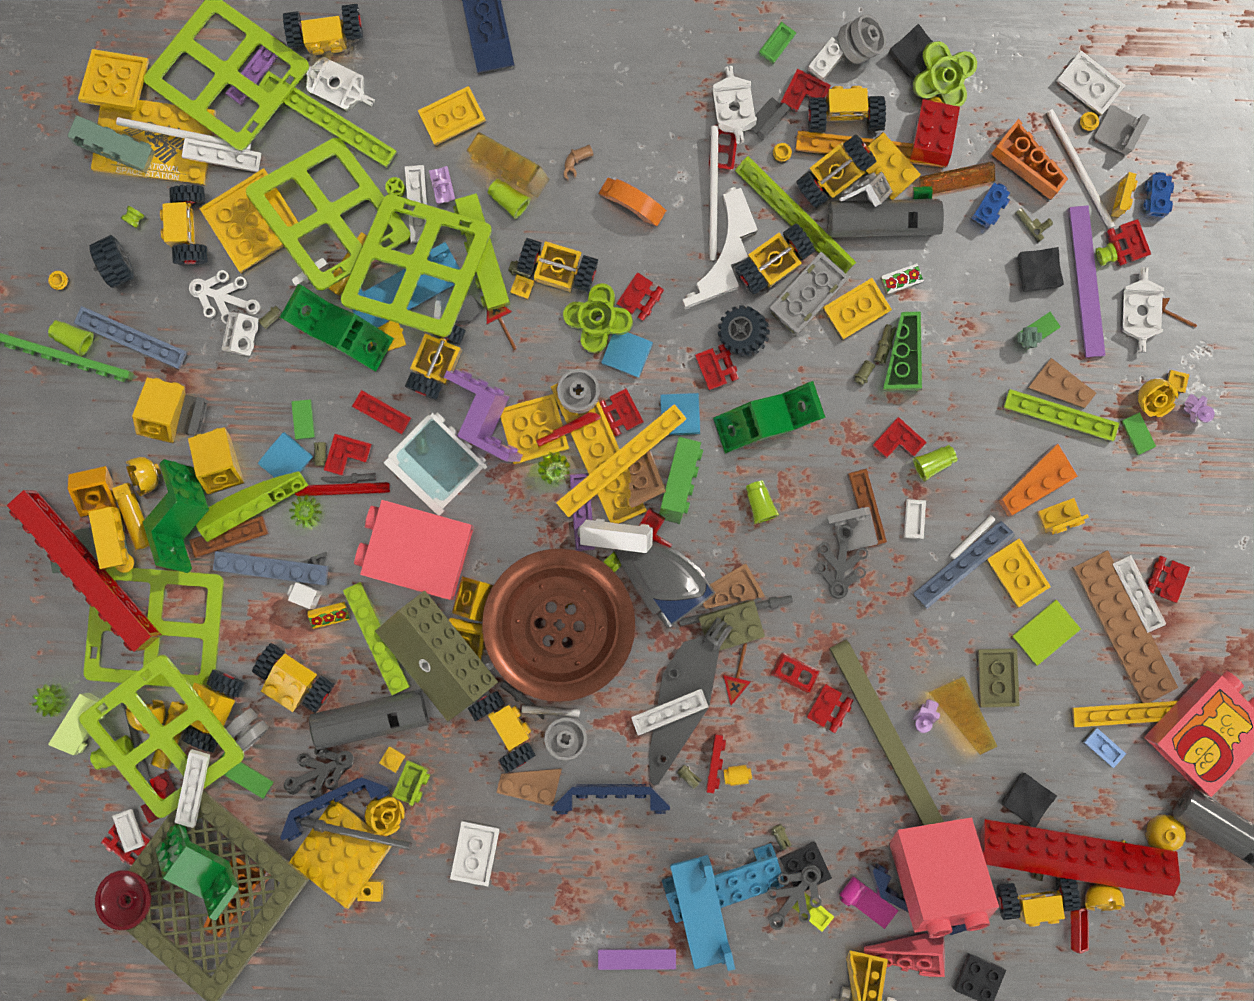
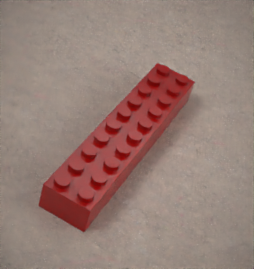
M23 490L7 504L11 516L16 520H20L24 531L33 535L37 546L46 550L50 561L59 565L61 568L60 572L66 578L69 577L72 580L73 587L85 595V601L91 607H95L98 610V616L104 622L107 621L111 625V631L124 640L123 644L129 651L145 650L162 635L105 569L99 568L97 559L37 491Z
M984 819L980 832V846L986 865L1168 896H1175L1181 882L1177 851Z

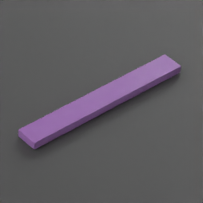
M1089 205L1069 207L1085 358L1105 356Z

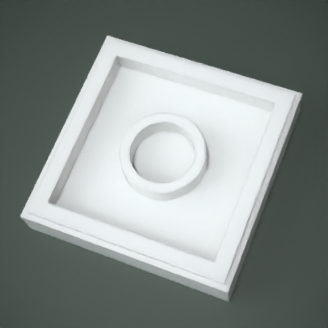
M324 258L315 262V265L321 272H325L330 268ZM303 272L292 279L295 286L298 284L305 286L310 282Z

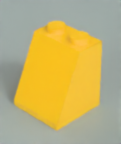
M147 377L132 415L136 435L174 443L186 395L185 387L176 382L169 383L159 378Z
M225 427L216 428L213 431L188 438L196 478L207 494L244 483L231 437Z

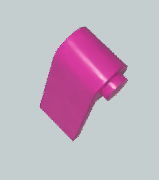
M854 876L839 894L842 897L840 901L850 907L852 904L884 929L899 911Z

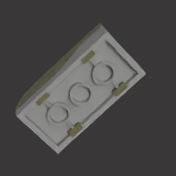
M820 252L769 308V311L790 332L798 335L847 282L849 276Z

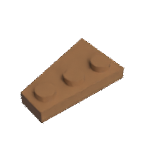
M1052 358L1049 359L1027 388L1083 409L1086 408L1096 395L1094 390Z
M649 450L630 466L631 483H629V490L631 491V498H629V505L631 508L666 492L652 452Z
M744 564L709 584L715 591V594L706 600L703 606L705 609L761 598L765 597L747 564Z
M562 768L501 773L496 793L553 806Z

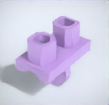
M448 166L429 170L437 205L455 201Z
M1190 394L1184 402V411L1190 414V420L1194 423L1197 421V416L1204 423L1211 422L1215 416L1214 409L1207 406L1208 398L1203 395L1199 399Z
M927 699L926 703H923L921 708L913 715L912 719L915 720L917 731L927 733L931 730L932 724L940 716V713L936 712L939 703Z

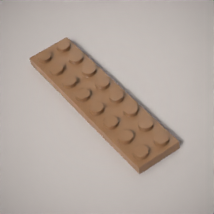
M1106 550L1072 568L1141 703H1150L1177 689L1178 686L1151 633H1147L1113 566L1114 561L1109 551Z

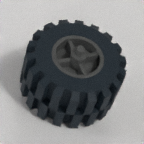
M109 235L89 245L90 254L96 266L93 269L100 273L108 286L114 288L134 278L133 268L127 257L130 253H125L121 244L114 236Z
M739 305V309L735 306L732 307L731 312L727 310L725 312L726 317L722 316L720 319L723 321L722 324H718V328L721 330L718 332V336L721 337L720 341L725 345L724 347L734 354L743 357L745 355L748 357L752 356L753 352L755 354L759 353V348L764 349V342L769 340L766 336L770 335V330L767 329L769 324L765 321L766 318L749 306L746 308L744 305Z

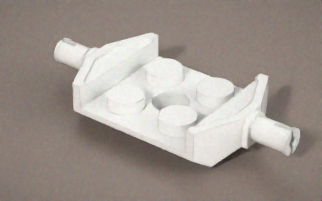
M325 57L319 59L313 66H310L306 73L308 93H313L343 108L346 112L359 102H364L371 107L375 102V99L364 93V77ZM333 78L340 80V84L337 87L330 86V81Z
M726 66V78L713 85L718 128L724 132H734L736 143L740 144L741 141L742 144L744 143L743 131L754 127L757 121L751 94V81L735 77L733 67L730 66L729 69ZM736 105L739 107V110L732 111L729 107Z
M1141 267V279L1124 288L1123 332L1137 339L1138 352H1146L1147 339L1163 332L1161 326L1162 294L1164 288L1149 281V267ZM1138 306H1144L1147 309L1145 316L1138 314Z

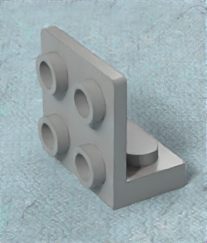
M1111 105L1094 139L1127 156L1133 151L1150 117L1143 114L1136 118Z
M873 172L864 177L865 180L861 182L856 180L849 185L848 188L842 191L843 195L839 200L842 202L866 190L869 201L876 207L893 191L883 172L878 174Z
M870 507L827 516L829 524L834 523L836 534L842 525L846 524L852 527L853 535L848 540L847 551L878 544ZM843 529L842 534L845 536L849 535V530ZM837 534V539H838V543H839V547H840V541H841V539L838 537V534Z

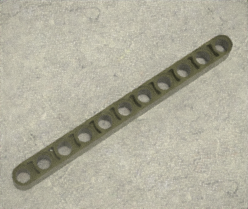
M845 639L830 647L829 649L920 822L922 825L944 822L850 643Z

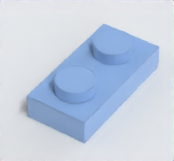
M1095 728L1083 741L1112 768L1126 755L1122 749L1098 728Z

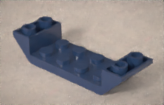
M462 0L477 73L515 66L501 0Z
M369 775L359 777L292 809L288 814L280 838L282 841L287 839L289 842L301 836V831L306 829L305 826H301V818L313 813L312 809L314 808L318 811L331 804L330 800L334 799L337 802L349 796L347 793L349 791H352L354 794L366 788L370 798L376 797L378 800L390 794L389 790L393 786L391 783Z
M572 784L552 806V811H557V814L564 815L572 811L573 795H576L577 799H586L588 795H596L598 799L607 798V795H615V798H627V795H634L635 798H646V795H650V811H654V814H666V810H670L669 803L650 784Z
M878 863L875 866L869 864L868 868L876 893L887 902L908 912L904 895L901 898L898 896L899 893L888 887L892 878L888 874L889 870ZM965 924L951 926L953 931L949 935L967 931Z

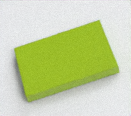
M1055 599L1014 633L1012 637L1032 662L1038 666L1079 632L1081 628L1058 600Z

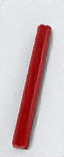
M390 483L308 485L296 492L295 495L389 493Z

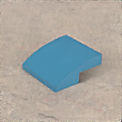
M631 333L624 335L612 334L601 363L639 378L653 342Z
M699 393L660 395L661 415L675 404L687 418L669 435L700 434Z
M283 432L267 450L258 464L275 478L303 471L313 456Z

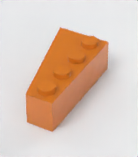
M1018 118L991 155L1052 200L1068 178L1057 164L1050 160L1045 154L1046 151L1043 147L1036 143L1033 139L1034 136L1029 131H1026L1022 126L1023 123Z
M1055 444L998 501L1009 517L1078 476L1059 444Z
M236 856L237 866L246 865L244 856ZM231 859V861H230L231 867H233V861H232V859ZM250 860V865L257 864L255 861ZM259 866L251 867V879L260 878ZM246 868L237 869L238 880L247 879ZM264 870V877L271 876ZM261 880L252 881L253 893L261 891ZM248 882L239 883L240 894L249 893ZM249 896L240 897L241 908H248L250 906ZM236 898L230 900L228 910L237 909ZM237 912L228 913L229 924L238 923ZM220 914L216 920L217 926L225 925L224 914ZM209 916L206 919L204 928L212 927V919ZM226 928L217 929V937L226 936ZM212 929V930H205V931H207V932L213 934V929Z

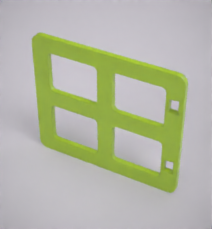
M205 0L144 75V82L236 150L243 151L307 73L309 63L305 58L223 0ZM213 14L220 15L246 34L244 40L226 61L221 60L194 40ZM258 45H262L291 66L270 93L238 72L239 68ZM184 52L215 73V76L195 100L189 99L163 80V76ZM291 76L294 80L287 87L284 83ZM227 84H231L259 104L257 111L240 132H235L207 112V108ZM253 122L257 123V127L250 133L247 129Z
M340 138L328 140L246 188V195L312 285L320 291L351 275L363 247L340 215L365 200H369L378 211L384 198L383 194ZM331 156H336L359 186L334 202H330L307 172L308 169ZM293 179L316 208L317 212L288 227L264 195ZM393 212L388 223L392 232L383 237L379 244L382 246L381 243L389 239L392 244L385 248L392 250L410 238V230L398 214ZM327 224L348 251L350 257L329 270L321 272L298 242V239ZM340 268L343 273L334 277L332 272Z
M393 194L386 195L382 200L342 293V305L441 337L450 335L492 233L490 224ZM407 204L415 208L413 211L404 209V205ZM395 211L427 221L414 253L411 255L379 245L392 213ZM460 221L470 223V227L460 226ZM442 226L475 235L464 264L459 270L427 260ZM373 260H379L406 269L391 304L358 294ZM423 274L455 284L440 319L407 310L419 278Z
M116 567L105 569L114 580L148 582L150 584L147 618L162 634L161 636L191 637L203 640L200 674L182 675L191 686H193L194 682L208 686L206 684L212 670H216L224 588L223 577L218 574L184 573L180 571L133 568L125 573L118 571ZM167 584L199 586L208 589L206 617L203 624L172 622L162 619L164 591ZM90 606L84 677L90 681L123 683L138 670L102 668L100 666L103 632L111 631V625L107 621L104 622L98 616L99 612L95 607ZM161 636L144 650L143 667L159 656ZM91 646L97 647L96 659H90ZM148 669L142 676L147 680L152 676V673ZM158 674L145 684L172 687L162 674Z
M166 655L157 656L84 711L79 717L83 727L151 811L159 818L166 817L178 808L182 786L165 799H161L136 769V764L155 750L161 749L184 777L188 756L175 742L174 736L193 722L199 720L225 751L223 757L208 767L204 788L239 764L245 756L244 751ZM149 669L152 676L146 680L142 674ZM158 674L164 675L188 705L186 711L167 725H162L137 694L138 689ZM105 703L108 709L101 713L97 708ZM120 703H124L150 735L147 740L127 754L119 748L99 723V719Z

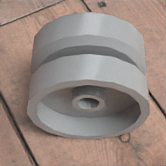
M864 14L840 27L838 33L840 47L844 55L855 64H860L882 53L886 47V37L881 24L875 17L869 14Z
M574 369L568 371L559 380L557 387L560 403L572 413H586L593 409L599 400L600 389L598 381L587 370ZM576 389L582 390L580 395H576Z
M252 708L236 717L226 728L234 740L237 738L236 743L244 752L255 744L270 728L264 721H258L251 726L258 717V714Z
M573 717L557 718L549 725L545 732L544 741L546 749L559 760L575 759L582 754L586 747L587 733L585 727ZM565 734L570 736L567 742L562 739Z

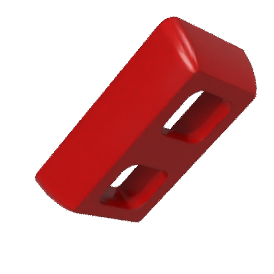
M718 128V138L720 134L731 136L730 145L718 143V153H726L729 156L728 163H718V168L732 170L734 168L737 148L736 135L734 132H724Z
M781 653L771 675L806 693H810L820 671L786 653ZM785 662L795 666L790 676L781 672ZM803 670L812 674L807 685L798 681Z
M1085 907L1070 912L1071 950L1079 954L1089 951V910H1086Z

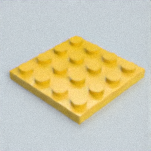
M264 168L199 208L240 273L284 247L246 195V188L250 184L268 175ZM277 187L264 195L288 227L298 223V220Z
M334 799L319 818V820L326 821L327 824L381 835L372 831L364 820L339 801L335 802ZM312 828L289 862L342 906L349 909L392 846L327 831L318 832Z

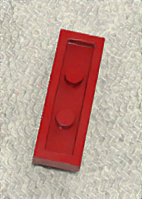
M362 390L352 405L353 408L403 435L412 419Z
M721 734L714 735L706 786L707 793L714 794L715 789H719L720 778H717L718 770H722L723 759H720L721 751H725L726 740L723 739Z

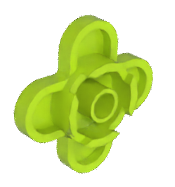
M940 41L930 42L923 51V59L927 69L915 77L913 90L920 98H932L939 94L943 103L961 107L967 99L964 81L976 71L977 59L974 54L967 51L951 55L945 43Z
M604 283L592 287L589 292L588 301L585 303L571 302L563 311V318L568 326L582 329L581 344L590 353L601 352L607 345L609 334L624 335L633 326L631 314L626 309L614 307L615 293L609 285ZM597 317H602L599 321H595Z

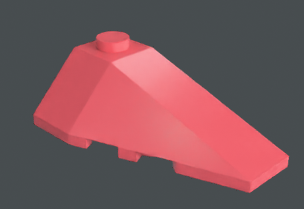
M920 934L864 947L865 954L888 959L887 967L894 965L901 967V971L905 972L911 969L919 971V975L945 977L944 936L930 938L929 934Z

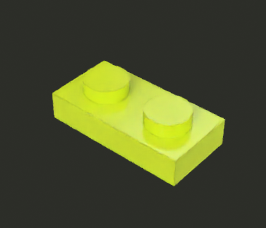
M804 892L807 910L810 912L809 922L823 932L834 916L821 905L819 907L811 906L810 896ZM797 900L792 908H794L799 913L800 911ZM806 913L801 914L805 918L808 917Z

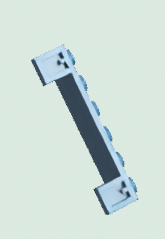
M446 242L431 249L428 261L460 269ZM406 269L364 292L360 289L358 294L386 304L393 303ZM421 275L407 310H411L455 284L428 275ZM352 309L354 314L377 328L389 322V320Z
M771 843L753 849L756 862L714 875L720 908L767 893L770 887L778 889L785 886L778 881L781 869ZM673 876L661 880L675 922L683 921Z
M705 855L671 864L670 867L694 968L699 969L722 963V965L726 964L728 971L734 970L735 965L726 935L709 856Z

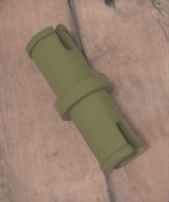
M886 324L882 338L878 341L879 347L874 361H879V364H886L889 350L893 347L892 341L897 330L895 326L892 328V325Z

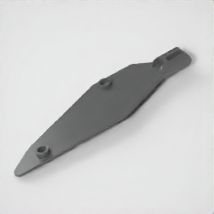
M717 617L705 636L683 642L663 673L657 707L699 689H702L708 707L710 706L720 647L733 627L730 625L727 627V623L721 622V619ZM708 708L653 730L649 751L650 779L653 785L660 783ZM663 755L666 757L665 762L662 760Z

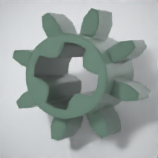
M1024 327L1023 332L1018 333V343H1023V348H1037V343L1042 342V333H1037L1036 327Z

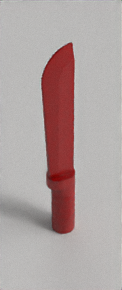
M589 412L553 430V433L537 439L536 443L538 447H541L601 419V417L597 413Z

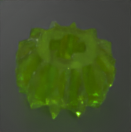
M550 451L548 457L542 455L544 461L538 462L540 467L538 468V473L541 475V479L543 481L547 480L550 485L553 481L559 484L560 479L565 481L564 475L570 474L568 470L570 463L567 462L566 456H561L560 452H556L553 455Z
M305 495L303 501L299 496L297 497L298 504L294 501L291 503L295 506V509L291 508L289 512L295 514L290 518L291 520L297 519L295 522L297 526L302 523V527L306 528L309 523L313 527V519L317 522L320 521L316 514L321 515L322 511L316 509L320 508L321 504H315L316 498L314 497L309 501V496ZM304 507L307 509L310 508V511H308V516L304 514L302 515Z
M45 684L43 689H36L39 695L32 696V698L37 699V702H33L32 706H38L36 709L37 713L42 711L43 717H46L48 714L50 717H53L55 712H62L59 706L66 705V703L61 702V699H65L66 695L60 696L61 688L56 690V685L53 684L49 688L48 684ZM51 697L52 703L47 704L49 702H46V698Z

